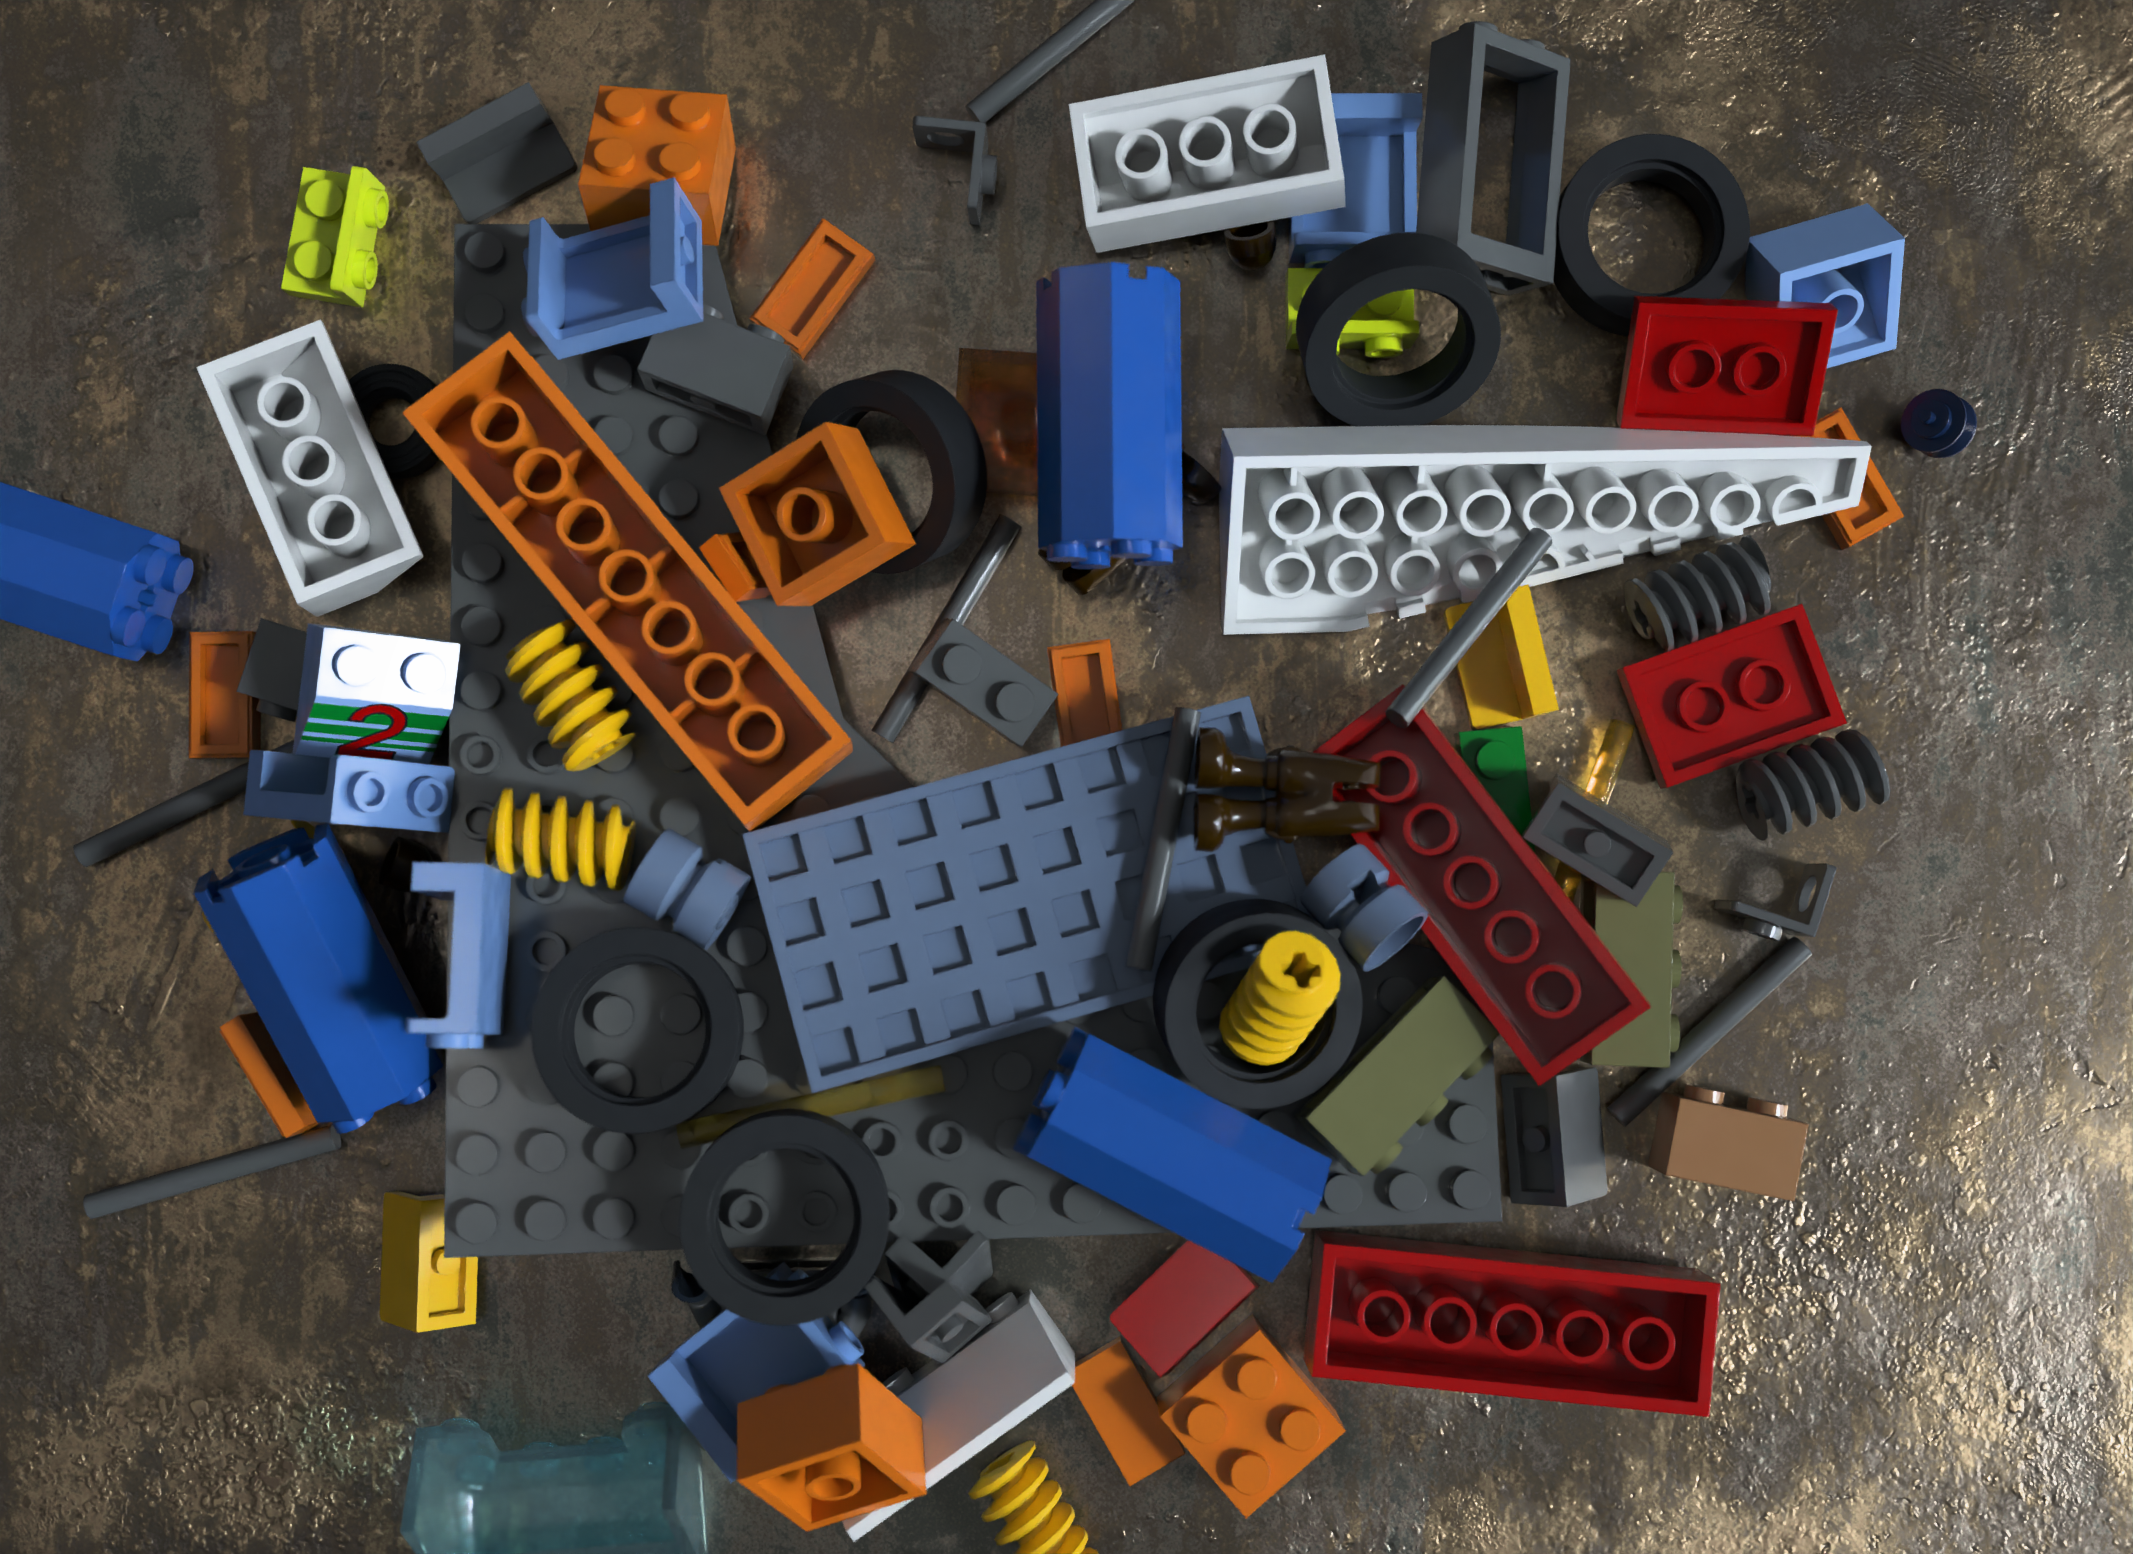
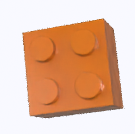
M600 85L578 182L590 231L650 215V184L674 177L702 220V245L718 246L736 151L727 94Z
M824 422L719 488L777 606H812L916 544L858 428Z
M1253 1313L1156 1397L1159 1417L1245 1518H1248L1346 1432L1336 1410Z
M859 1363L854 1365H837L826 1370L824 1375L793 1385L786 1384L771 1387L763 1395L737 1403V1481L806 1532L926 1495L922 1418Z

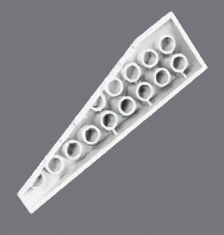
M1409 425L1222 428L1219 484L1222 487L1219 492L1221 630L1223 635L1349 632L1369 627L1367 614L1397 610L1399 618L1402 619L1426 613L1425 605L1458 598L1461 599L1462 603L1471 602L1477 598L1532 528H1540L1546 531L1551 536L1553 543L1519 586L1529 584V587L1621 565L1624 564V557L1649 551L1654 556L1681 550V543L1709 536H1715L1717 540L1743 535L1744 528L1770 521L1779 526L1859 506L1872 446L1867 441L1800 436L1582 426Z

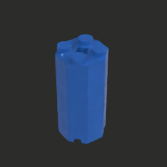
M1115 262L1060 267L1051 272L1052 282L1045 277L1036 281L1038 549L1047 551V560L1071 562V568L1075 569L1109 568L1110 557L1133 558V564L1139 566L1173 564V550L1183 548L1180 280L1164 268L1146 266V280L1129 277V264Z
M0 482V619L111 656L138 662L147 651L154 654L162 653L168 646L172 636L173 623L171 616L179 594L183 593L189 586L194 571L192 559L181 556L179 541Z
M328 823L316 825L314 838L311 839L304 827L296 828L238 852L228 859L233 872L221 880L218 879L213 869L198 879L194 895L317 1123L331 1122L337 1133H347L367 1123L377 1110L397 1101L401 1105L417 1102L435 1090L437 1084L432 1075L443 1067V1048H425L426 1034L405 1033L406 1019L428 1018Z
M1074 1027L1056 1063L1064 1066L1062 1072L1051 1069L1047 1071L1032 1101V1105L1042 1111L1039 1116L1033 1113L1029 1114L1012 1150L1024 1156L1026 1155L1272 1283L1296 1253L1305 1233L1298 1230V1227L1305 1212L1312 1215L1315 1214L1323 1197L1332 1159L1097 1037Z

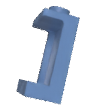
M1331 93L1344 173L1346 207L1289 217V263H1305V268H1324L1335 257L1366 240L1394 233H1416V131L1423 118L1422 93Z
M674 177L650 184V215L565 239L559 238L543 217L530 220L529 247L525 248L523 252L524 265L528 275L527 297L521 303L522 316L529 332L534 337H540L558 360L703 322L702 220Z
M250 750L243 815L449 833L455 771L452 767L347 755H333L331 758Z
M413 862L412 891L440 900H454L448 1015L444 1019H406L405 1033L426 1034L425 1048H483L484 1035H504L511 875L504 874L501 870L485 863Z
M783 1261L765 1277L788 1281L809 1276L801 1269L793 1273ZM724 1309L661 1359L649 1373L648 1377L732 1483L737 1479V1403L763 1395L769 1388L777 1385H793L824 1375L826 1370L837 1365H854L859 1363L864 1368L865 1363L860 1358L864 1354V1349L856 1335L845 1323L839 1321L834 1325L828 1316L807 1323L781 1326L753 1322Z

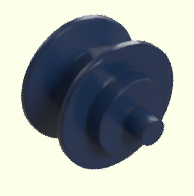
M1931 389L1917 395L1907 405L1901 419V431L1906 442L1914 449L1933 458H1948L1960 453L1972 441L1977 428V417L1972 406L1956 394L1944 389Z

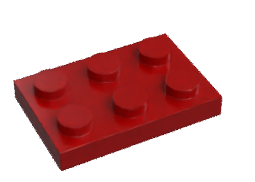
M1634 296L1616 422L1621 429L1814 436L1838 309L1831 303Z
M1803 604L1616 670L1660 789L1674 786L1847 724Z

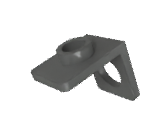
M914 116L912 127L917 146L973 152L967 208L970 224L980 225L983 194L994 195L997 177V156L987 155L988 137L986 123ZM934 132H946V133H951V134H955V135H958V136H957V137L942 136V135L935 134Z
M1827 863L1807 864L1805 866L1789 918L1734 900H1716L1713 909L1744 919L1741 930L1769 940L1779 942L1782 932L1793 936L1815 937L1835 877L1836 866ZM1816 884L1814 896L1808 906L1810 894Z

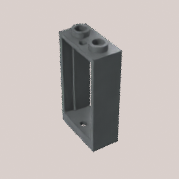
M1473 21L1464 23L1459 27L1458 31L1431 42L1416 233L1445 239L1464 250L1479 267L1488 290L1510 296L1553 284L1571 59L1546 50L1545 45L1540 41L1531 39L1519 40L1498 32L1497 26L1492 23ZM1484 71L1519 83L1506 243L1471 233Z

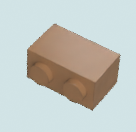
M1685 1084L1683 1095L1668 1092L1662 1093L1648 1167L1667 1176L1795 1202L1809 1124L1786 1117L1788 1105L1748 1097L1747 1108L1723 1104L1725 1092Z

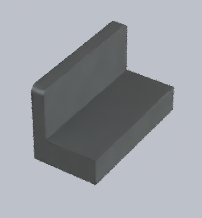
M529 82L416 142L428 165L445 183L463 219L468 224L482 222L570 175L577 169V164L549 112Z
M1556 773L1549 784L1550 792L1523 831V838L1637 907L1674 853L1668 841Z
M1583 1067L1560 1072L1541 1086L1536 1083L1529 1072H1512L1501 1075L1511 1203L1569 1207L1605 1196L1608 1188L1597 1069Z
M979 1230L943 1269L904 1234L885 1253L894 1287L905 1293L915 1306L946 1280L973 1297L993 1274L989 1239Z
M874 1275L864 1286L909 1347L942 1364L993 1320L977 1299L948 1280L944 1281L917 1306L913 1304L905 1293Z

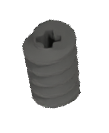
M1750 535L1743 536L1738 545L1733 542L1719 545L1715 554L1709 551L1698 553L1694 556L1691 564L1685 560L1672 563L1667 573L1661 569L1648 572L1644 583L1636 578L1627 580L1623 587L1626 609L1633 626L1642 638L1650 639L1654 637L1664 651L1674 649V629L1678 628L1688 642H1694L1698 639L1697 621L1702 619L1711 633H1717L1722 630L1723 626L1721 611L1725 610L1735 624H1741L1746 621L1747 617L1745 602L1749 601L1759 615L1769 613L1771 608L1769 597L1771 580L1768 565L1759 545Z
M1851 729L1841 731L1834 739L1830 737L1818 738L1811 743V746L1795 745L1786 754L1776 751L1769 753L1763 758L1762 762L1755 759L1746 760L1739 765L1736 774V792L1742 819L1749 831L1762 841L1768 838L1767 820L1771 821L1777 832L1784 835L1792 830L1793 821L1791 813L1793 812L1802 825L1810 827L1817 821L1816 805L1819 806L1825 817L1832 820L1841 815V797L1847 807L1854 812L1865 808V790L1872 801L1879 805L1884 804L1890 799L1889 778L1879 754L1864 735L1857 730Z

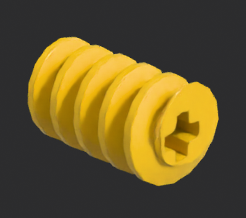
M565 620L540 629L520 641L506 656L507 660L510 661L505 668V672L511 682L523 683L519 694L525 704H539L533 714L537 725L542 727L554 726L547 737L549 744L555 749L569 748L562 758V763L567 771L575 772L585 770L612 756L635 739L637 733L623 735L619 730L631 717L632 713L629 708L610 713L605 707L617 695L618 691L615 686L599 690L593 689L592 684L603 673L604 669L601 664L584 668L579 667V660L589 651L590 647L587 642L566 646L564 640L575 629L576 625L573 620Z
M505 787L492 811L485 847L486 864L491 866L495 859H497L499 869L504 874H513L517 872L524 861L527 875L536 879L544 876L551 864L554 879L562 883L569 881L578 868L581 883L587 887L596 885L605 871L608 887L613 891H620L624 888L631 866L636 836V823L633 820L630 826L623 825L620 805L612 804L603 822L596 821L593 801L591 800L584 802L577 817H569L566 796H559L550 813L542 812L540 794L534 791L531 792L523 809L515 807L513 789Z
M1296 930L1280 932L1266 942L1220 1013L1219 1030L1224 1043L1235 1055L1249 1063L1267 1066L1282 1063L1297 1051L1299 1045L1303 1043L1308 1033L1323 1016L1325 1010L1332 1004L1339 991L1340 971L1336 958L1327 946L1312 935Z
M1028 1440L997 1457L980 1473V1479L968 1492L971 1499L991 1495L994 1501L982 1513L981 1518L984 1522L1004 1518L1007 1524L999 1531L994 1540L997 1545L1017 1541L1019 1548L1013 1554H1099L1097 1550L1091 1547L1084 1548L1088 1541L1085 1528L1080 1525H1071L1075 1518L1073 1507L1066 1502L1057 1503L1062 1495L1059 1483L1052 1479L1044 1480L1049 1471L1046 1460L1041 1457L1030 1458L1036 1448L1035 1441Z

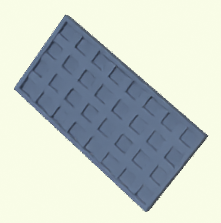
M1249 696L1197 710L1201 712L1199 727H1215L1221 730L1231 751L1242 756L1265 759L1267 754ZM1174 716L742 834L812 1093L1152 996L1157 970L1171 942L1195 918L1224 903L1243 899L1274 900L1295 907L1316 921L1301 904L1300 898L1306 885L1293 842L1287 844L1282 840L1273 839L1267 836L1262 828L1241 830L1227 835L1221 847L1213 852L1195 851L1193 808L1196 794H1215L1237 800H1264L1265 798L1275 797V791L1265 790L1262 787L1243 786L1195 789V742L1152 972L1126 967ZM1265 944L1247 946L1229 954L1211 970L1205 980L1250 968Z

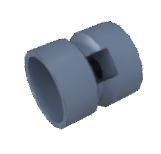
M668 828L656 840L644 857L627 888L623 902L655 921L662 920L668 916L672 917L674 932L707 950L718 938L739 905L750 883L751 876L720 858L707 864L703 861V848Z
M1358 844L1350 847L1328 863L1305 888L1300 900L1304 908L1325 930L1338 929L1340 931L1338 943L1362 971L1368 972L1390 959L1414 937L1428 918V911L1403 885L1389 886L1387 884L1389 870L1365 845Z

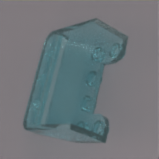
M665 1402L644 1403L637 1408V1411L626 1415L622 1421V1440L615 1437L601 1436L588 1440L586 1444L557 1446L549 1442H532L519 1450L499 1451L491 1435L482 1430L477 1422L470 1419L452 1418L443 1421L440 1426L416 1427L400 1533L415 1554H709L701 1449L692 1432L670 1404Z

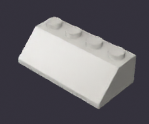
M1325 54L1069 104L1085 223L1096 253L1346 207L1344 173Z
M321 320L196 367L296 603L314 616L319 617L378 593L424 557L325 325Z
M1031 1289L1018 1299L1012 1292H1009L988 1306L985 1310L993 1320L943 1364L932 1359L913 1374L905 1367L882 1383L922 1418L926 1490L1075 1383V1351ZM913 1499L843 1520L845 1530L853 1542H855Z

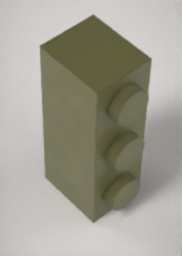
M1660 872L1637 907L1581 873V914L1650 1002L1651 1008L1577 1060L1591 1065L1670 1068V1052L1675 1053L1680 1042L1679 1019L1676 1014H1671L1672 988L1679 986L1682 973L1680 953L1678 950L1673 949V925L1681 921L1683 913V894L1681 887L1674 885L1675 872Z
M1445 976L1428 978L1294 1117L1349 1173L1364 1176L1371 1170L1376 1175L1387 1168L1400 1154L1403 1146L1398 1140L1414 1123L1419 1127H1423L1442 1111L1448 1102L1443 1093L1459 1076L1467 1080L1487 1064L1493 1055L1488 1046L1500 1033Z

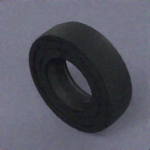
M399 364L374 365L358 372L349 379L350 386L370 432L372 412L381 402L398 398L412 405L437 386L421 372ZM415 428L407 440L397 445L381 444L372 435L390 479H405L417 476L430 469L439 460L438 456Z

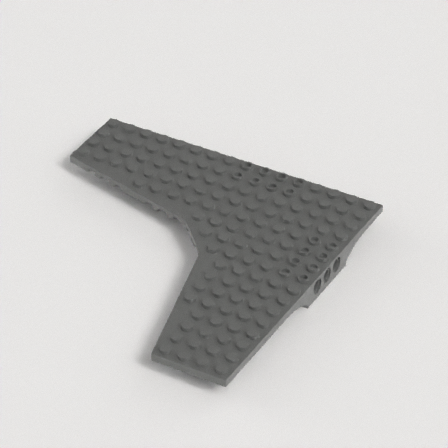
M454 224L453 373L510 331L724 587L699 547L715 534L740 532L719 488L772 455L767 434H759L645 390L637 369L652 335L558 360L540 337H534L529 332L522 316L521 303L527 297L528 275L524 265L523 252L525 248L529 247V224ZM549 224L555 234L562 239L591 232L589 224ZM702 245L703 303L722 313L724 321L737 325L717 248L712 245ZM452 475L450 642L460 644L453 708L449 716V767L454 769L455 776L448 833V863L486 864L485 847L492 811L505 787L513 789L515 807L523 809L532 791L539 792L542 812L550 813L559 796H566L569 817H577L586 800L593 801L596 821L601 822L604 821L612 804L620 805L623 825L630 826L632 821L635 820L636 836L628 877L624 888L620 891H613L608 887L605 871L598 883L593 887H587L581 883L578 868L572 878L566 883L558 882L554 879L551 864L544 876L539 879L531 878L527 875L524 861L517 872L510 874L511 888L504 1035H484L483 1048H446L444 1258L683 1250L679 1230L680 1206L683 1192L694 1167L709 1146L727 1129L750 1116L776 1109H802L826 1115L851 1129L868 1146L882 1170L888 1191L889 1226L886 1243L896 1242L902 1234L912 1242L969 1240L978 1230L988 1239L1174 1233L1026 1155L1024 1156L1012 1150L1029 1114L1033 1113L1039 1116L1042 1111L1033 1106L1032 1101L1047 1071L1051 1069L1062 1072L1064 1066L1056 1063L1074 1027L1201 1091L1184 1075L1165 1047L1155 1023L1153 995L812 1093L742 835L749 831L576 623L575 629L565 638L564 643L566 646L579 642L588 643L590 649L579 660V667L584 668L595 664L602 665L604 671L592 684L593 689L599 690L610 686L616 687L617 695L605 708L609 713L629 708L632 715L619 730L623 735L629 733L637 734L635 739L596 765L575 772L565 769L562 758L569 748L555 749L551 747L547 737L554 726L542 727L537 725L533 714L539 704L528 705L522 701L519 691L523 683L511 682L506 675L505 668L510 661L506 658L507 654L524 638L554 623L573 619ZM771 594L766 598L737 602L849 736L853 746L851 754L757 830L913 788L914 786L843 719L813 605L777 606ZM670 828L703 848V861L707 864L720 858L751 876L745 894L730 920L711 947L705 950L726 971L739 996L744 1021L742 1050L735 1071L726 1087L708 1107L697 1115L675 1126L641 1134L611 1132L592 1126L575 1117L554 1098L545 1085L537 1068L532 1048L533 1013L538 995L551 971L570 951L590 938L608 931L630 927L660 929L683 937L673 931L672 917L668 916L662 920L655 921L623 902L627 888L644 857L661 834ZM495 859L491 866L499 869L497 859ZM448 900L446 1017L449 1012L454 900ZM1338 929L1326 930L1338 941L1340 935ZM1407 943L1390 959L1368 972L1362 971L1351 959L1361 985L1363 1008L1358 1036L1343 1065L1428 978L1445 976L1491 1023L1437 949ZM631 964L606 974L586 993L576 1015L574 1029L575 1045L584 1068L600 1085L619 1095L646 1098L670 1090L691 1072L703 1049L706 1024L699 998L692 987L681 976L666 967L656 964ZM1249 968L1205 980L1199 992L1196 1006L1197 1026L1204 1044L1219 1055L1240 1061L1246 1060L1235 1055L1224 1043L1219 1030L1220 1013ZM1493 1042L1488 1046V1048H1489L1492 1052H1493ZM1494 1053L1487 1064L1474 1076L1467 1080L1459 1076L1443 1093L1448 1102L1442 1111L1423 1127H1419L1414 1123L1398 1140L1403 1146L1400 1154L1387 1168L1376 1175L1371 1170L1364 1176L1349 1173L1294 1117L1322 1087L1298 1101L1275 1108L1247 1109L1228 1105L1332 1159L1323 1197L1314 1215L1305 1212L1298 1228L1502 1221ZM777 1149L764 1152L749 1159L729 1177L720 1198L719 1223L723 1239L728 1248L847 1244L854 1226V1206L846 1183L839 1173L826 1161L805 1151Z

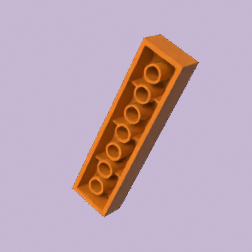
M510 331L402 412L423 440L749 832L761 827L853 752L852 741Z

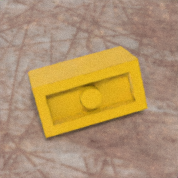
M1529 584L1519 586L1456 665L1469 724L1473 730L1541 716L1559 710ZM1472 602L1451 606L1444 611L1443 616L1447 632L1452 629Z
M401 1191L385 1192L380 1319L416 1333L476 1324L478 1257L444 1258L445 1194L417 1196Z

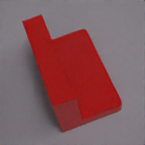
M1188 1240L1111 1313L1110 1321L1161 1378L1168 1375L1254 1293L1260 1285L1246 1269L1238 1267L1236 1264Z

